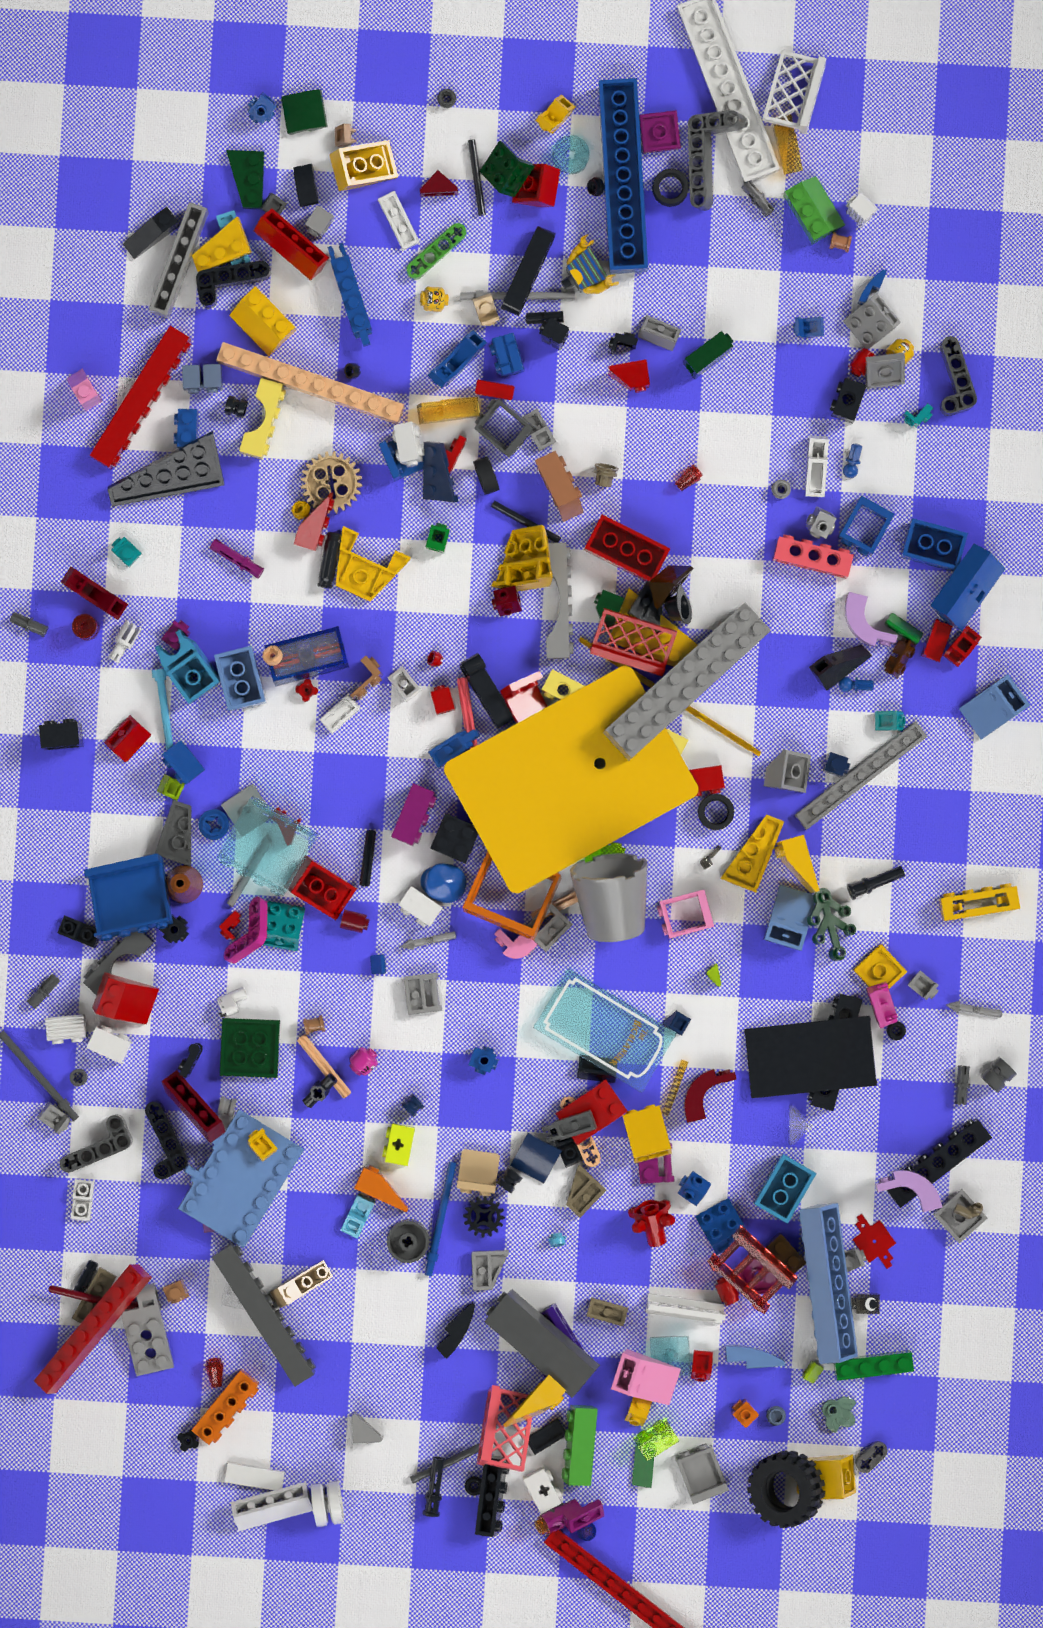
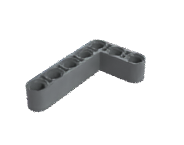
M734 110L697 114L691 116L688 120L690 202L692 206L703 211L709 210L713 205L711 134L739 131L746 125L745 116ZM737 116L736 123L732 124L733 118ZM719 119V124L715 126V121ZM701 121V127L697 129V124ZM702 140V145L698 148V143ZM701 159H703V163L699 167L698 163ZM703 178V183L699 186V181ZM704 197V202L700 205V199Z

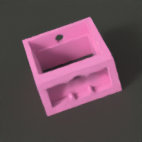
M705 890L659 901L660 905L657 906L659 917L663 916L665 924H662L664 936L668 935L669 938L714 927ZM698 897L704 924L672 932L665 905Z

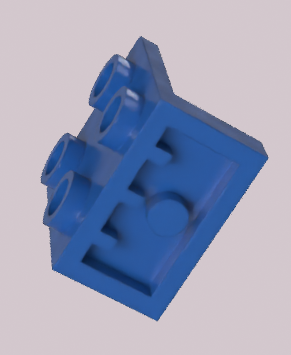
M394 440L388 443L386 441L379 443L394 482L423 470V461L418 462L417 466L407 467V465H403L397 460L395 451L398 448Z
M729 1198L695 1217L716 1255L723 1253L750 1237Z

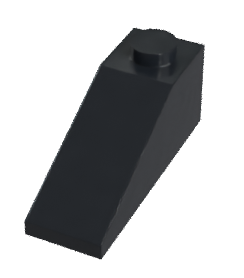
M165 207L150 218L123 245L135 260L177 229L180 224L168 207Z

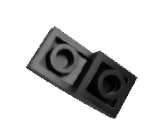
M312 163L293 167L300 207L319 204Z
M64 915L57 933L96 948L99 941L98 938L94 937V933H97L96 928Z
M556 1128L550 1130L551 1135L557 1134ZM571 1137L554 1141L556 1147L562 1150L560 1156L566 1168L584 1161Z

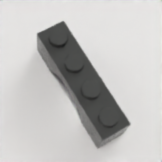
M138 931L125 937L121 943L117 941L110 948L112 952L108 956L104 955L97 962L99 966L95 970L91 969L84 976L86 980L83 983L97 995L104 972L112 974V967L118 958L126 954L142 956L154 942L145 933H138Z

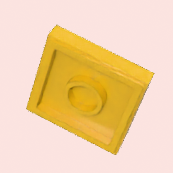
M882 944L875 948L853 969L868 987L887 982L889 989L907 973L904 967Z

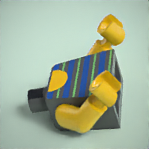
M589 234L581 237L580 242L571 251L566 262V272L569 276L560 282L566 291L576 286L580 293L600 294L610 288V286H617L619 282L612 283V278L616 276L615 274L607 276L594 253L588 247L594 243V240L588 243L586 237Z

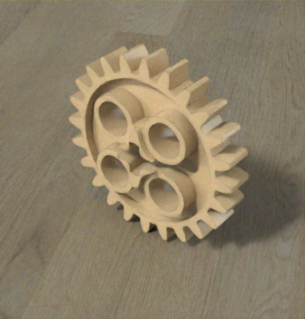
M327 451L325 452V457L318 454L319 460L317 461L311 458L313 464H306L309 470H303L302 473L306 477L300 479L306 483L301 486V489H307L303 496H310L307 502L311 503L314 501L313 508L315 509L325 499L318 496L319 491L327 489L329 493L331 492L330 485L326 484L329 482L327 467L331 466L332 478L334 481H337L334 483L336 498L333 499L335 500L333 509L335 513H338V508L340 507L345 511L344 505L346 504L352 507L350 501L357 502L354 495H361L357 488L363 487L361 483H358L362 476H356L360 469H353L356 463L349 464L350 457L344 460L343 453L336 457L335 451H333L332 456H329ZM337 467H342L345 469V472L342 476H336L334 474V471ZM317 471H325L326 476L323 479H317L315 477ZM340 486H346L348 488V491L345 495H340L337 493V490Z

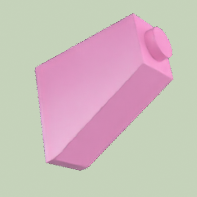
M83 368L66 378L72 391L86 411L103 402Z

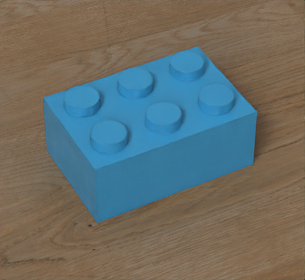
M781 1153L753 1203L788 1224L817 1173Z

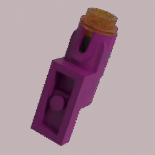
M573 1499L544 1512L537 1518L538 1520L534 1521V1524L540 1535H547L562 1529L564 1526L567 1527L570 1533H573L604 1517L603 1504L597 1499L581 1507L577 1500Z

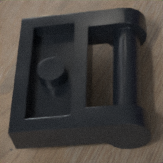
M200 1043L189 1046L190 1054L187 1059L182 1060L178 1068L181 1070L179 1075L185 1078L190 1076L203 1051V1046Z

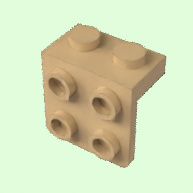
M464 1149L461 1154L457 1188L460 1189V1192L471 1194L473 1190L479 1191V1195L491 1196V1193L495 1194L500 1160L499 1154Z

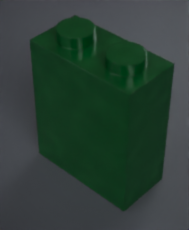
M719 332L686 357L683 365L694 379L698 378L732 351V338L728 333Z

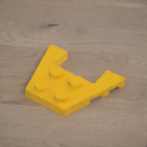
M343 526L335 586L371 602L411 560V557L395 550L388 567L385 568L351 552L359 533Z

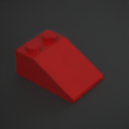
M307 855L303 857L284 886L292 894L334 920L338 918L357 889Z
M104 972L92 1009L95 1014L111 1019L147 1025L159 988Z
M607 1080L600 1081L555 1113L558 1119H562L591 1109L597 1128L571 1137L576 1145L582 1143L627 1112V1109Z

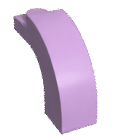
M849 592L845 602V619L852 634L862 643L871 647L876 645L877 640L880 641V645L888 647L891 644H895L897 635L875 630L867 623L864 611L868 596Z
M894 1170L891 1171L893 1179H890L889 1176L878 1179V1183H875L877 1192L896 1187L912 1189L918 1196L922 1212L942 1208V1203L935 1187L930 1181L915 1172Z

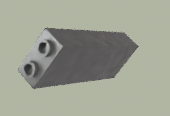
M513 1289L508 1293L504 1291L497 1299L500 1303L496 1307L493 1305L486 1313L488 1317L484 1322L546 1376L550 1375L566 1390L565 1393L573 1398L600 1364Z

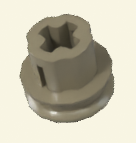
M595 463L596 469L593 471L597 474L595 484L611 487L613 477H617L616 471L619 468L609 464Z

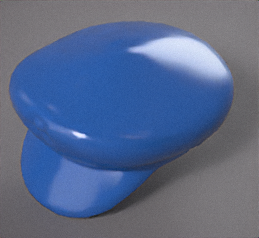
M436 864L426 869L421 876L422 889L429 897L442 903H452L459 900L466 889L467 882L463 871L452 864Z

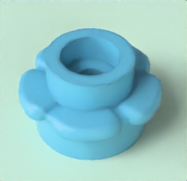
M562 1233L551 1234L548 1242H550L551 1247L566 1245L565 1239L567 1237L562 1236Z

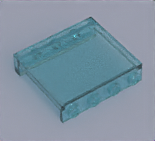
M252 796L217 858L220 859L222 865L226 867L232 866L237 869L236 872L241 876H249L254 879L253 882L261 887L265 885L270 888V892L274 895L284 896L319 834Z

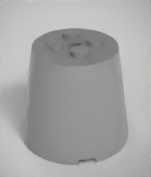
M605 854L594 856L593 861L586 863L584 860H581L571 867L570 875L587 936L590 939L599 942H618L635 938L644 932L648 868L645 858L637 859V855Z

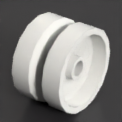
M339 1481L328 1482L327 1495L321 1483L312 1484L311 1505L316 1526H327L329 1522L328 1513H330L331 1521L334 1525L343 1524L344 1510Z

